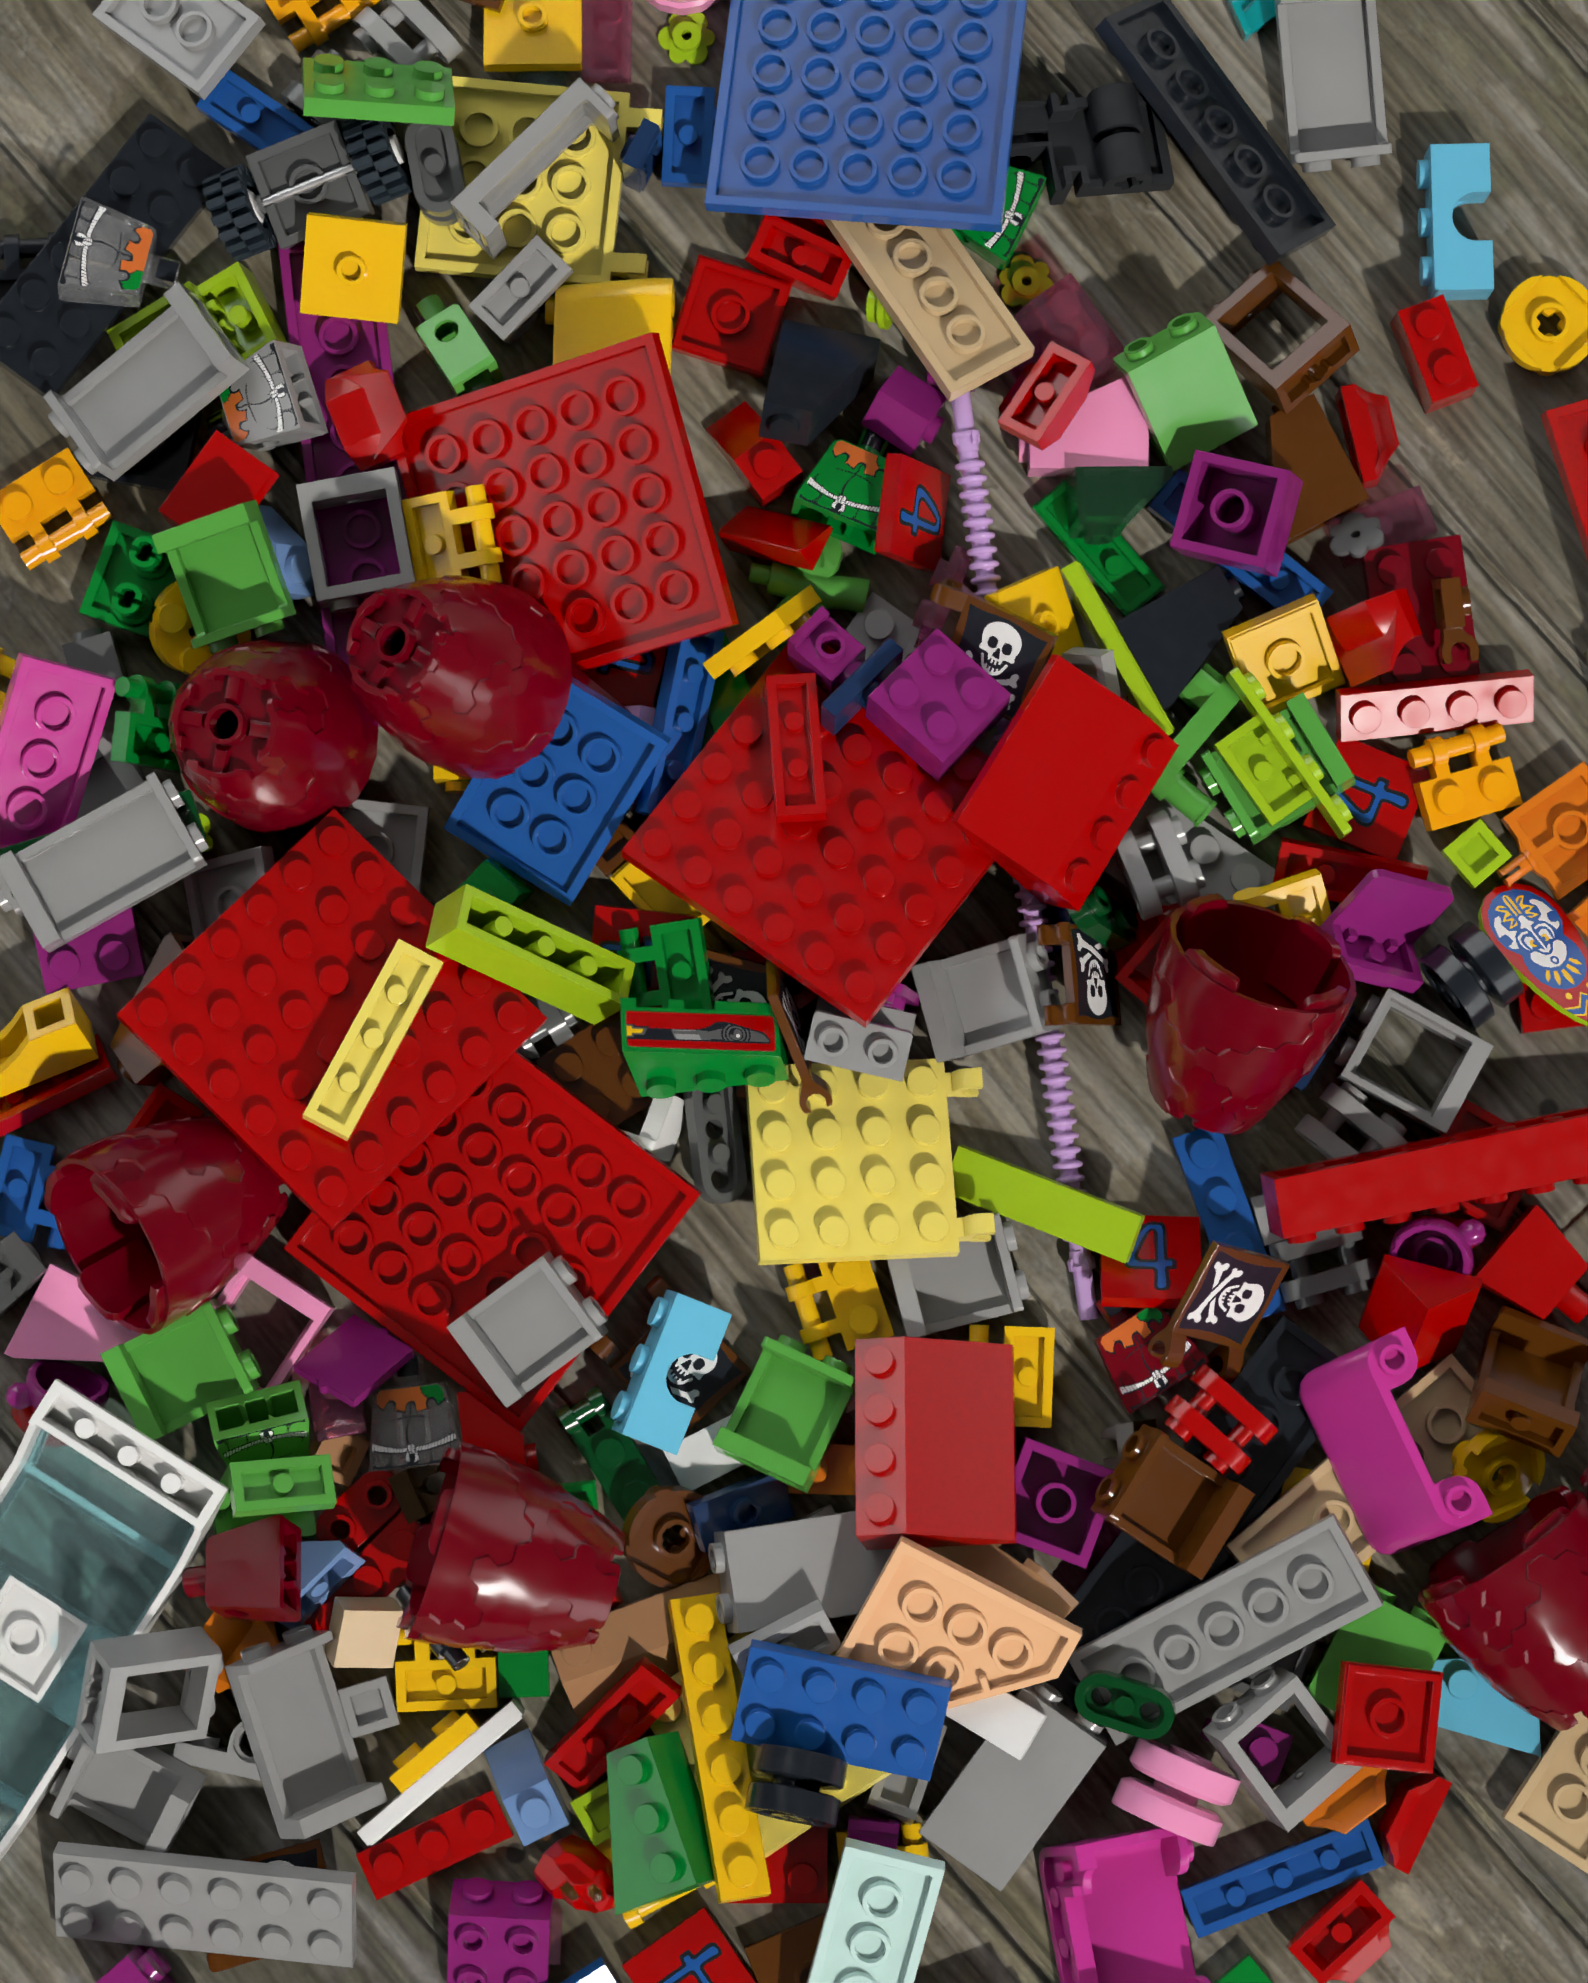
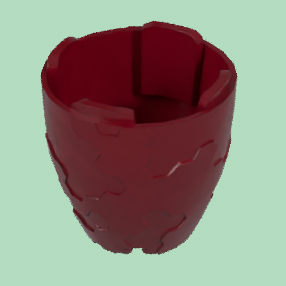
M444 575V577L418 580L388 589L384 588L369 596L356 610L357 614L350 627L346 647L353 686L362 703L377 723L395 742L428 765H435L460 777L498 779L514 773L515 769L533 757H537L553 739L554 732L568 704L572 683L571 653L560 625L552 613L538 603L534 597L513 586L510 587L495 581L471 576Z
M267 640L248 641L234 645L214 654L191 673L184 684H181L172 702L168 720L171 750L175 753L182 775L189 788L218 814L246 829L256 832L298 833L314 828L333 809L341 815L357 800L370 778L377 756L379 733L377 721L368 712L353 686L349 665L339 657V654L315 643L303 644ZM231 710L237 716L238 728L232 737L223 739L217 731V721L222 713Z
M1218 893L1194 898L1183 907H1177L1169 917L1159 946L1151 978L1146 1013L1145 1034L1148 1040V1054L1146 1055L1147 1078L1150 1092L1161 1109L1175 1118H1183L1184 1114L1192 1117V1124L1196 1128L1230 1135L1241 1134L1265 1118L1267 1113L1304 1075L1308 1076L1338 1033L1357 996L1354 973L1341 955L1339 943L1330 934L1305 917L1293 916L1290 918L1268 908L1240 901L1225 900Z
M216 1116L190 1117L154 1123L117 1133L82 1146L69 1153L62 1161L57 1163L46 1181L44 1194L45 1206L55 1216L56 1224L66 1250L79 1272L77 1278L79 1289L105 1319L117 1321L128 1330L148 1335L162 1330L185 1315L189 1316L218 1293L242 1270L262 1246L289 1204L287 1202V1193L283 1192L280 1194L279 1186L283 1182Z
M462 1441L458 1444L457 1449L447 1447L441 1456L439 1465L440 1472L446 1474L430 1523L422 1524L417 1529L404 1574L405 1584L412 1589L409 1605L401 1617L398 1618L396 1628L405 1630L404 1639L424 1644H442L453 1648L493 1650L502 1653L556 1651L595 1644L599 1637V1632L595 1631V1629H601L604 1626L617 1589L621 1568L612 1561L614 1554L623 1555L625 1534L589 1503L579 1500L567 1492L559 1483L523 1464Z
M1561 1485L1537 1494L1527 1504L1528 1510L1496 1528L1476 1543L1471 1540H1465L1453 1546L1430 1566V1581L1424 1586L1418 1596V1601L1440 1630L1439 1634L1472 1669L1514 1705L1529 1715H1533L1546 1722L1558 1731L1568 1730L1578 1724L1574 1714L1580 1711L1588 1718V1501L1582 1492L1577 1490L1571 1491L1568 1487Z

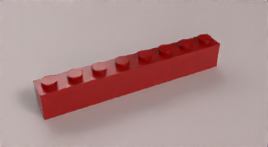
M1588 1106L1260 1173L1269 1231L1283 1239H1287L1288 1244L1306 1243L1316 1240V1232L1335 1229L1336 1234L1354 1233L1365 1229L1364 1222L1382 1219L1384 1224H1396L1412 1220V1212L1430 1209L1431 1214L1450 1213L1460 1210V1202L1474 1199L1478 1200V1204L1499 1203L1508 1199V1192L1525 1189V1194L1547 1193L1555 1190L1554 1183L1571 1179L1572 1184H1588Z

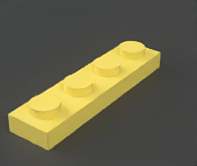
M398 939L304 1111L303 1119L348 1142L443 966V961Z

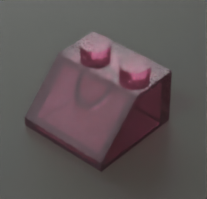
M1071 273L1032 299L1013 316L1035 347L1032 358L1009 370L1015 380H1017L1026 365L1038 361L1050 341L1092 361L1095 373L1090 388L1118 369L1113 358L1124 352L1125 347Z

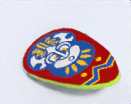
M1513 883L1510 887H1507L1506 884L1495 887L1482 900L1478 912L1480 929L1505 956L1522 983L1529 986L1556 1010L1588 1027V949L1577 929L1566 916L1563 909L1546 893L1530 885Z

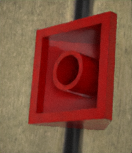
M216 430L158 511L170 525L176 527L244 502L256 500L259 505L280 475Z
M1384 1254L1359 1319L1358 1328L1372 1342L1405 1327L1416 1350L1418 1369L1455 1352L1482 1286V1279Z

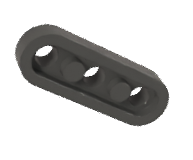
M736 1086L725 1087L722 1091L715 1093H705L699 1090L683 1092L694 1186L703 1192L700 1197L711 1204L735 1201L742 1195L747 1183ZM708 1122L713 1125L715 1130L712 1139L708 1137L705 1130ZM714 1171L720 1177L718 1188L711 1181V1175Z

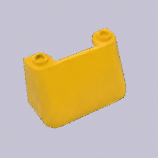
M644 278L561 285L555 291V295H551L545 302V324L554 325L553 365L647 333L655 332L659 333L671 376L672 319L675 316L673 278Z

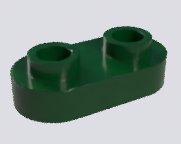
M1096 885L1093 887L1079 912L1067 909L1071 919L1083 933L1113 952H1118L1136 940L1135 930L1138 929V921L1134 912L1127 904H1119L1108 896L1100 886Z
M1095 1670L1088 1673L1082 1678L1075 1691V1705L1083 1718L1092 1723L1142 1739H1156L1163 1736L1169 1731L1175 1719V1703L1167 1691L1158 1686L1107 1670ZM1097 1687L1108 1689L1111 1694V1700L1107 1703L1097 1702L1093 1697V1690ZM1152 1702L1158 1706L1160 1715L1153 1719L1147 1718L1143 1715L1141 1706L1144 1703Z

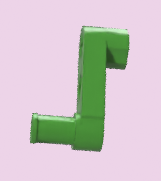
M1207 663L1178 696L1196 714L1174 738L1173 741L1179 746L1150 793L1160 802L1164 798L1193 822L1195 827L1202 823L1217 805V802L1210 799L1183 776L1186 771L1182 768L1240 701V698L1226 678Z

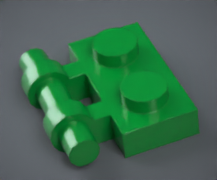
M139 674L132 675L131 677L122 676L117 679L115 691L119 696L126 697L130 702L129 712H115L110 761L182 773L175 753L171 750L168 727L171 705L181 684L167 680L157 684L151 677ZM155 705L159 708V717L154 716Z
M702 917L650 925L652 945L641 947L638 927L618 930L621 950L617 951V955L635 963L628 998H636V1007L662 1005V1008H667V1000L673 999L684 1000V1009L714 1010L715 999ZM655 960L659 990L648 991L643 962Z

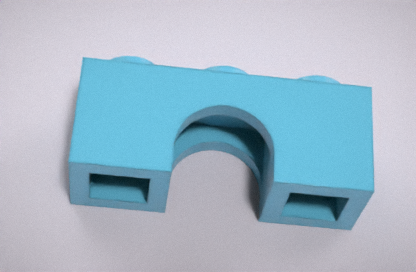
M1490 143L1430 144L1424 155V160H1417L1416 165L1417 189H1425V208H1419L1418 236L1419 238H1426L1427 256L1420 257L1419 262L1420 286H1428V300L1444 294L1445 300H1487L1494 290L1493 240H1470L1465 238L1455 228L1452 213L1456 207L1463 204L1484 203L1491 192Z
M668 1289L663 1298L657 1297L648 1315L647 1324L652 1327L645 1345L640 1343L636 1347L629 1364V1371L633 1375L627 1391L621 1390L613 1403L610 1418L615 1421L612 1430L677 1455L695 1408L683 1404L672 1397L667 1388V1372L676 1359L688 1354H695L714 1361L732 1314Z

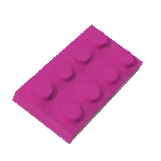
M18 653L0 713V849L55 832L76 820L114 696L115 683L117 681L115 678L32 655Z

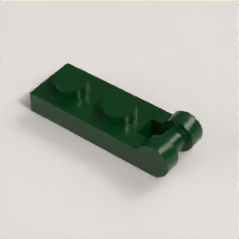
M595 1385L584 1392L586 1398L572 1407L567 1403L556 1410L555 1413L621 1518L625 1521L628 1512L636 1501L644 1496L649 1488L661 1484L633 1439L612 1430L615 1421L610 1418L612 1406L600 1387ZM598 1414L605 1427L589 1437L582 1423Z

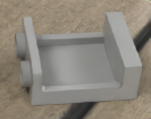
M1036 932L1017 934L1001 942L912 967L911 971L937 1063L957 1060L1062 1029L1061 1025L1045 1026L1043 1006L1061 1005L1056 991L1051 989L1046 972L1049 965L1047 951L1044 946L1038 945Z
M819 996L804 1059L902 1082L913 1038L912 1032L917 1011L904 1008V1011H899L882 1006L867 1027L864 1028Z
M994 1214L996 1232L994 1235H991L990 1242H959L960 1252L957 1257L886 1260L906 1337H921L1024 1310L1022 1300L1030 1298V1293L1023 1269L1014 1271L1010 1257V1251L1018 1250L1011 1221L1002 1223L1000 1214Z
M550 1251L446 1327L506 1408L609 1332L603 1324L608 1320L604 1310L592 1296L584 1299L573 1284L578 1280L573 1268L561 1255L555 1259Z
M79 1733L67 1754V1758L74 1761L71 1769L64 1767L50 1790V1794L57 1798L49 1815L59 1819L66 1807L72 1806L145 1847L144 1850L168 1853L207 1775L154 1746L95 1754Z

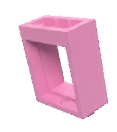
M253 1255L242 1270L226 1284L217 1298L219 1305L227 1303L230 1309H232L249 1281L252 1280L310 1318L306 1327L265 1387L268 1388L287 1383L294 1372L293 1365L304 1357L335 1310V1307L256 1255Z

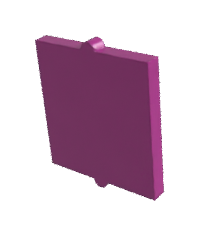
M354 1314L293 1366L295 1373L318 1386L321 1394L330 1393L355 1408L414 1357V1350L390 1336L387 1328L378 1329Z

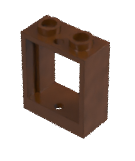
M1279 262L1270 266L1266 263L1262 268L1251 272L1237 290L1224 301L1216 303L1206 316L1207 319L1215 324L1234 369L1286 415L1360 350L1351 325ZM1283 292L1322 327L1272 370L1234 335Z

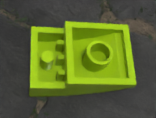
M239 261L198 286L190 281L182 284L200 298L244 361L272 340L288 343L253 272ZM165 296L107 330L116 351L171 306Z

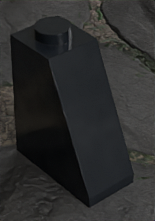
M784 319L764 399L759 437L808 446L873 381L881 339Z
M1219 565L1115 622L1116 627L1165 712L1171 708L1223 637L1222 631L1229 629L1243 609L1239 601L1245 597L1238 581L1232 573L1224 575Z

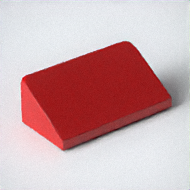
M746 506L721 527L718 535L730 551L813 571L833 528L831 525Z

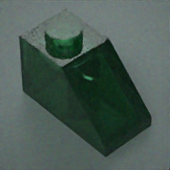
M1172 466L1075 467L1065 481L1069 538H1084V543L1090 545L1107 544L1112 542L1114 538H1118L1173 476Z

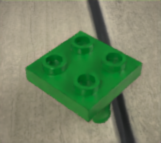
M113 520L79 610L81 615L150 639L149 622L153 620V612L156 608L154 603L158 595L167 586L177 581L167 553H157L151 536L153 534Z

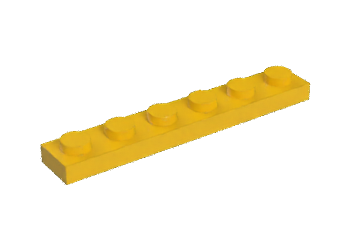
M718 1592L671 1599L668 1602V1609L718 1904L766 1897L771 1894L758 1814L744 1809L749 1783L752 1782L746 1744L730 1740L738 1698L725 1624L720 1623L716 1611V1595L719 1594Z

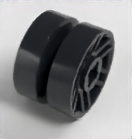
M1467 921L1447 937L1451 951L1445 946L1437 944L1418 959V964L1424 976L1446 1006L1465 1026L1475 1031L1495 1015L1491 1001L1505 1008L1524 993V987L1515 970L1497 946L1480 928Z
M757 1744L752 1771L757 1775L772 1780L771 1782L754 1781L749 1783L744 1809L752 1813L788 1822L835 1828L841 1801L834 1796L821 1793V1790L843 1789L848 1762L829 1755L793 1747Z

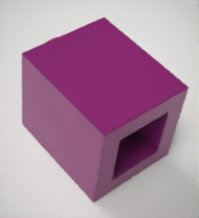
M898 365L879 389L861 424L911 456L923 440L931 444L941 430L946 419L940 416L939 413L947 398L943 393Z

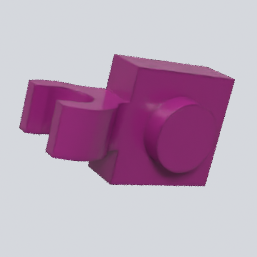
M1206 1718L1203 1729L1212 1722V1719ZM1260 1723L1241 1739L1238 1744L1263 1778L1276 1784L1294 1736ZM1201 1731L1200 1737L1210 1742L1203 1731Z

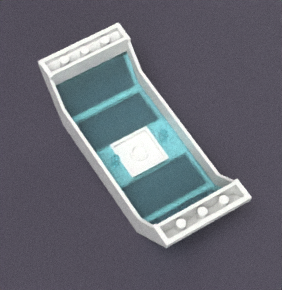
M55 1379L29 1420V1426L17 1453L0 1480V1861L29 1823L69 1760L67 1754L80 1733L75 1724L90 1641L150 1632L182 1581L184 1569L191 1567L229 1490L224 1484L59 1379Z

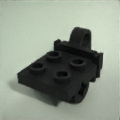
M1127 82L1109 83L1093 89L1087 97L1075 98L1074 92H1066L1060 105L1057 93H1050L1047 100L1016 102L1009 166L1026 169L1042 160L1044 176L1047 178L1046 187L1050 205L1063 204L1072 186L1074 187L1075 197L1170 190L1173 186L1174 176L1164 123L1141 93H1137L1135 85Z

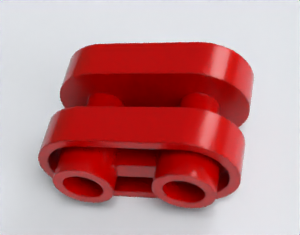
M1202 1364L1190 1378L1200 1390L1189 1403L1176 1394L1163 1408L1170 1416L1164 1424L1184 1442L1187 1443L1194 1437L1203 1445L1207 1451L1203 1454L1202 1458L1222 1476L1225 1477L1230 1470L1239 1476L1252 1461L1242 1451L1243 1447L1252 1437L1266 1445L1279 1430L1208 1366ZM1215 1403L1238 1423L1227 1436L1204 1417Z

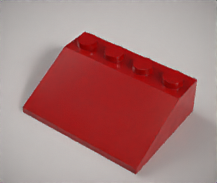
M1052 654L950 821L993 858L1037 900L1042 903L1079 912L1179 745L1150 717L1060 655Z
M906 1336L855 1339L856 1537L866 1550L894 1549L901 1535L924 1547L1017 1543L1013 1345Z

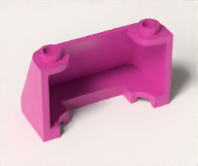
M1405 1327L1314 1368L1304 1376L1299 1389L1302 1405L1366 1541L1372 1549L1387 1555L1404 1552L1469 1526L1493 1514L1482 1490L1470 1478L1457 1475L1434 1484L1390 1391L1411 1379L1417 1370L1418 1358L1416 1350Z
M1153 1827L1063 1843L1041 1849L1039 1854V1872L1060 1983H1211L1207 1977L1196 1975L1177 1878V1875L1187 1872L1189 1862H1192L1194 1859L1192 1840L1161 1827Z

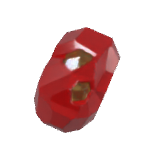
M571 1834L557 1840L542 1855L534 1870L535 1879L554 1899H563L574 1909L593 1913L607 1911L615 1907L612 1863L593 1844Z

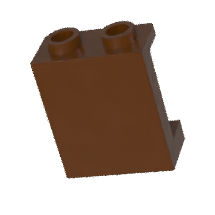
M1502 1306L1485 1335L1465 1421L1559 1458L1578 1427L1580 1413L1574 1411L1583 1368L1588 1360V1338L1507 1306Z
M1143 1424L1140 1430L1130 1435L1122 1449L1123 1457L1113 1473L1107 1475L1100 1482L1095 1493L1096 1500L1090 1510L1182 1572L1203 1580L1255 1494L1241 1484L1222 1476L1171 1441L1169 1436L1161 1430Z

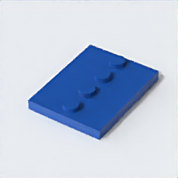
M573 677L568 704L551 742L537 757H533L515 769V772L498 779L472 778L443 829L490 858H493L568 906H571L672 739Z

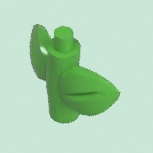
M829 536L813 571L772 561L771 566L752 562L748 582L767 585L766 593L783 597L775 610L811 585L822 600L807 611L812 616L821 606L827 611L832 609L863 613L870 580L834 575L839 570L843 550L840 540ZM788 639L777 646L780 652L788 644Z

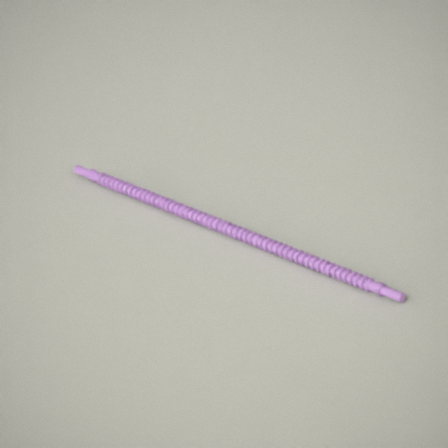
M969 391L951 401L956 432L952 434V440L957 448L960 463L955 465V469L962 473V477L957 479V484L964 487V492L959 494V498L966 501V506L961 508V512L968 515V520L963 522V526L970 530V534L965 536V541L972 544V549L967 551V555L974 558V563L969 565V569L976 573V577L971 579V583L978 587V592L974 594L984 598L985 595L999 590L996 587V582L1001 580V576L996 575L994 572V568L999 566V562L992 558V553L997 552V547L990 544V539L995 537V533L988 530V525L993 523V519L986 515V511L991 509V504L984 501V496L989 495V490L982 487V482L987 480V476L980 472V468L985 466V462L979 460L978 444L980 443L979 430H975ZM1002 718L994 726L998 730V734L993 736L995 742H999L1011 721ZM1013 879V883L1018 884L1020 887V891L1015 893V898L1022 901V906L1017 908V912L1023 913L1024 920L1019 922V926L1025 927L1026 933L1036 932L1037 936L1036 925H1045L1049 922L1048 918L1042 916V910L1046 909L1047 905L1037 900L1017 880ZM1044 946L1047 955L1053 951L1051 946ZM1049 960V965L1046 969L1051 989H1053L1052 982L1057 979L1056 975H1051L1050 967L1055 965L1053 960ZM1055 1030L1035 1036V1040L1042 1044V1049L1037 1050V1055L1043 1056L1044 1063L1039 1065V1069L1045 1070L1046 1077L1041 1079V1083L1046 1084L1048 1087V1091L1043 1093V1098L1049 1099L1050 1106L1045 1108V1112L1051 1113L1052 1120L1047 1122V1126L1053 1127L1054 1134L1049 1136V1141L1055 1142L1056 1149L1051 1150V1155L1057 1156L1058 1163L1053 1165V1169L1059 1170L1060 1177L1055 1180L1087 1192L1085 1189L1080 1188V1182L1084 1181L1085 1177L1084 1175H1079L1078 1167H1081L1083 1162L1076 1159V1153L1080 1152L1081 1148L1074 1145V1139L1078 1138L1079 1134L1072 1130V1125L1077 1122V1119L1070 1116V1110L1074 1109L1075 1105L1068 1102V1096L1072 1095L1073 1091L1066 1088V1082L1070 1081L1071 1076L1064 1073V1067H1067L1069 1062L1062 1059V1053L1066 1052L1067 1048L1060 1045V1039L1065 1037V1033ZM1069 1242L1070 1251L1067 1264L1068 1271L1073 1272L1079 1320L1097 1319L1099 1315L1098 1308L1094 1304L1097 1301L1092 1269L1096 1268L1095 1258L1091 1255V1250Z

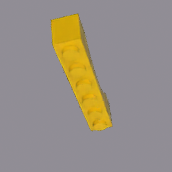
M69 987L22 1005L13 1019L0 1031V1098L99 1058L92 1023Z

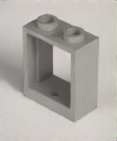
M394 467L296 485L316 600L322 609L330 607L332 614L356 611L360 606L359 602L365 601L375 592L381 591L384 588L388 589L416 581L401 503L403 499L399 477ZM387 498L400 574L329 586L316 510Z
M1390 988L1382 991L1379 997L1371 994L1358 1016V1020L1365 1023L1356 1040L1347 1037L1334 1060V1063L1340 1066L1335 1078L1342 1082L1347 1081L1367 1096L1438 1135L1447 1133L1494 1046ZM1389 1009L1463 1050L1430 1112L1356 1072Z
M202 1626L91 1640L75 1727L95 1754L205 1739L207 1737L210 1717L215 1713L214 1695L218 1675L222 1673L224 1665L220 1647L215 1645ZM186 1669L180 1705L121 1713L127 1678L129 1676Z
M1278 1665L1273 1669H1267L1259 1673L1251 1681L1249 1690L1235 1702H1229L1221 1706L1213 1714L1212 1722L1202 1729L1234 1775L1240 1779V1783L1265 1817L1287 1832L1293 1829L1362 1768V1766L1330 1762L1334 1731L1333 1724L1298 1676ZM1290 1698L1325 1746L1273 1791L1238 1742Z

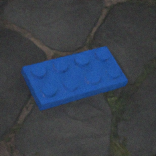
M752 1639L730 1740L753 1745L772 1744L813 1751L842 1759L848 1762L849 1765L930 1781L951 1694L952 1680Z

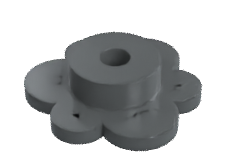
M1358 512L1346 515L1342 520V524L1334 525L1329 531L1332 538L1330 542L1331 552L1337 556L1350 554L1354 558H1361L1367 554V551L1379 548L1385 540L1384 533L1380 530V520L1377 517L1366 519L1362 513Z

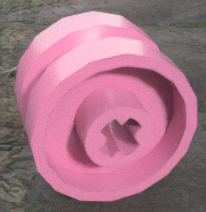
M1138 1737L1129 1760L1135 1769L1155 1780L1152 1784L1136 1777H1123L1120 1779L1111 1802L1119 1808L1158 1827L1203 1845L1214 1847L1223 1822L1215 1812L1198 1804V1800L1202 1799L1219 1806L1231 1805L1240 1785V1779L1213 1766V1762L1172 1744L1167 1746L1151 1739Z

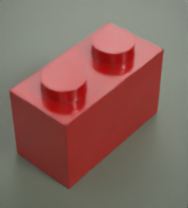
M1444 294L1397 311L1390 322V326L1424 413L1427 414L1470 398L1479 387Z

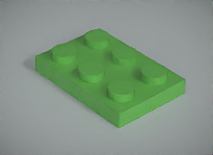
M319 54L314 58L303 57V116L454 126L455 101L451 68L443 67L441 64L433 61H418L414 65L393 64L392 61L381 57L367 58L364 62L343 60L342 57L334 54Z

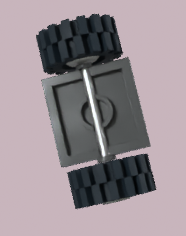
M350 119L341 125L339 120H333L246 155L245 157L253 178H251L250 171L243 164H238L204 178L202 181L204 186L203 195L208 200L205 203L207 209L212 214L211 220L218 229V236L221 242H225L227 252L231 253L235 261H242L276 247L275 242L277 241L282 250H287L305 242L306 218L309 212L367 218L375 214L369 197H371L375 205L379 206L414 192L407 152L403 149V142L396 133L394 123Z

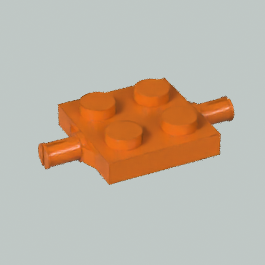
M1583 761L1500 819L1516 841L1520 854L1496 870L1501 878L1514 868L1518 869L1503 880L1507 887H1510L1514 882L1532 871L1544 880L1554 896L1559 900L1588 880V766Z

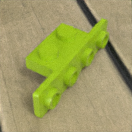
M1238 667L1232 669L1225 678L1253 718L1214 744L1213 747L1270 828L1312 800L1339 839L1348 835L1352 831L1348 821L1353 816L1344 801L1337 794L1329 797L1319 780L1324 778V775L1317 763L1308 753L1300 756L1290 740L1295 737V734L1288 722L1279 712L1272 716L1261 701V699L1266 697V693L1256 677L1250 671L1243 675Z

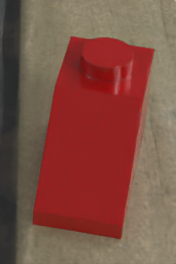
M744 401L706 428L705 431L760 507L765 509L803 481V470L781 441L759 437L761 417Z
M469 1391L457 1392L463 1442L495 1452L539 1472L536 1443L527 1444L525 1432L519 1431Z

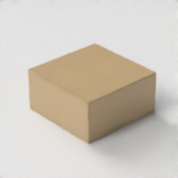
M335 1597L329 1626L334 1640L326 1643L325 1647L326 1657L333 1668H393L400 1628H396L398 1618L404 1612L395 1598Z

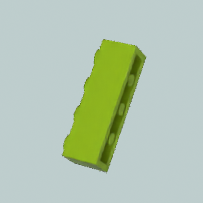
M468 884L463 885L435 903L426 942V948L594 1025L621 1010L620 998H628L635 967L634 962Z

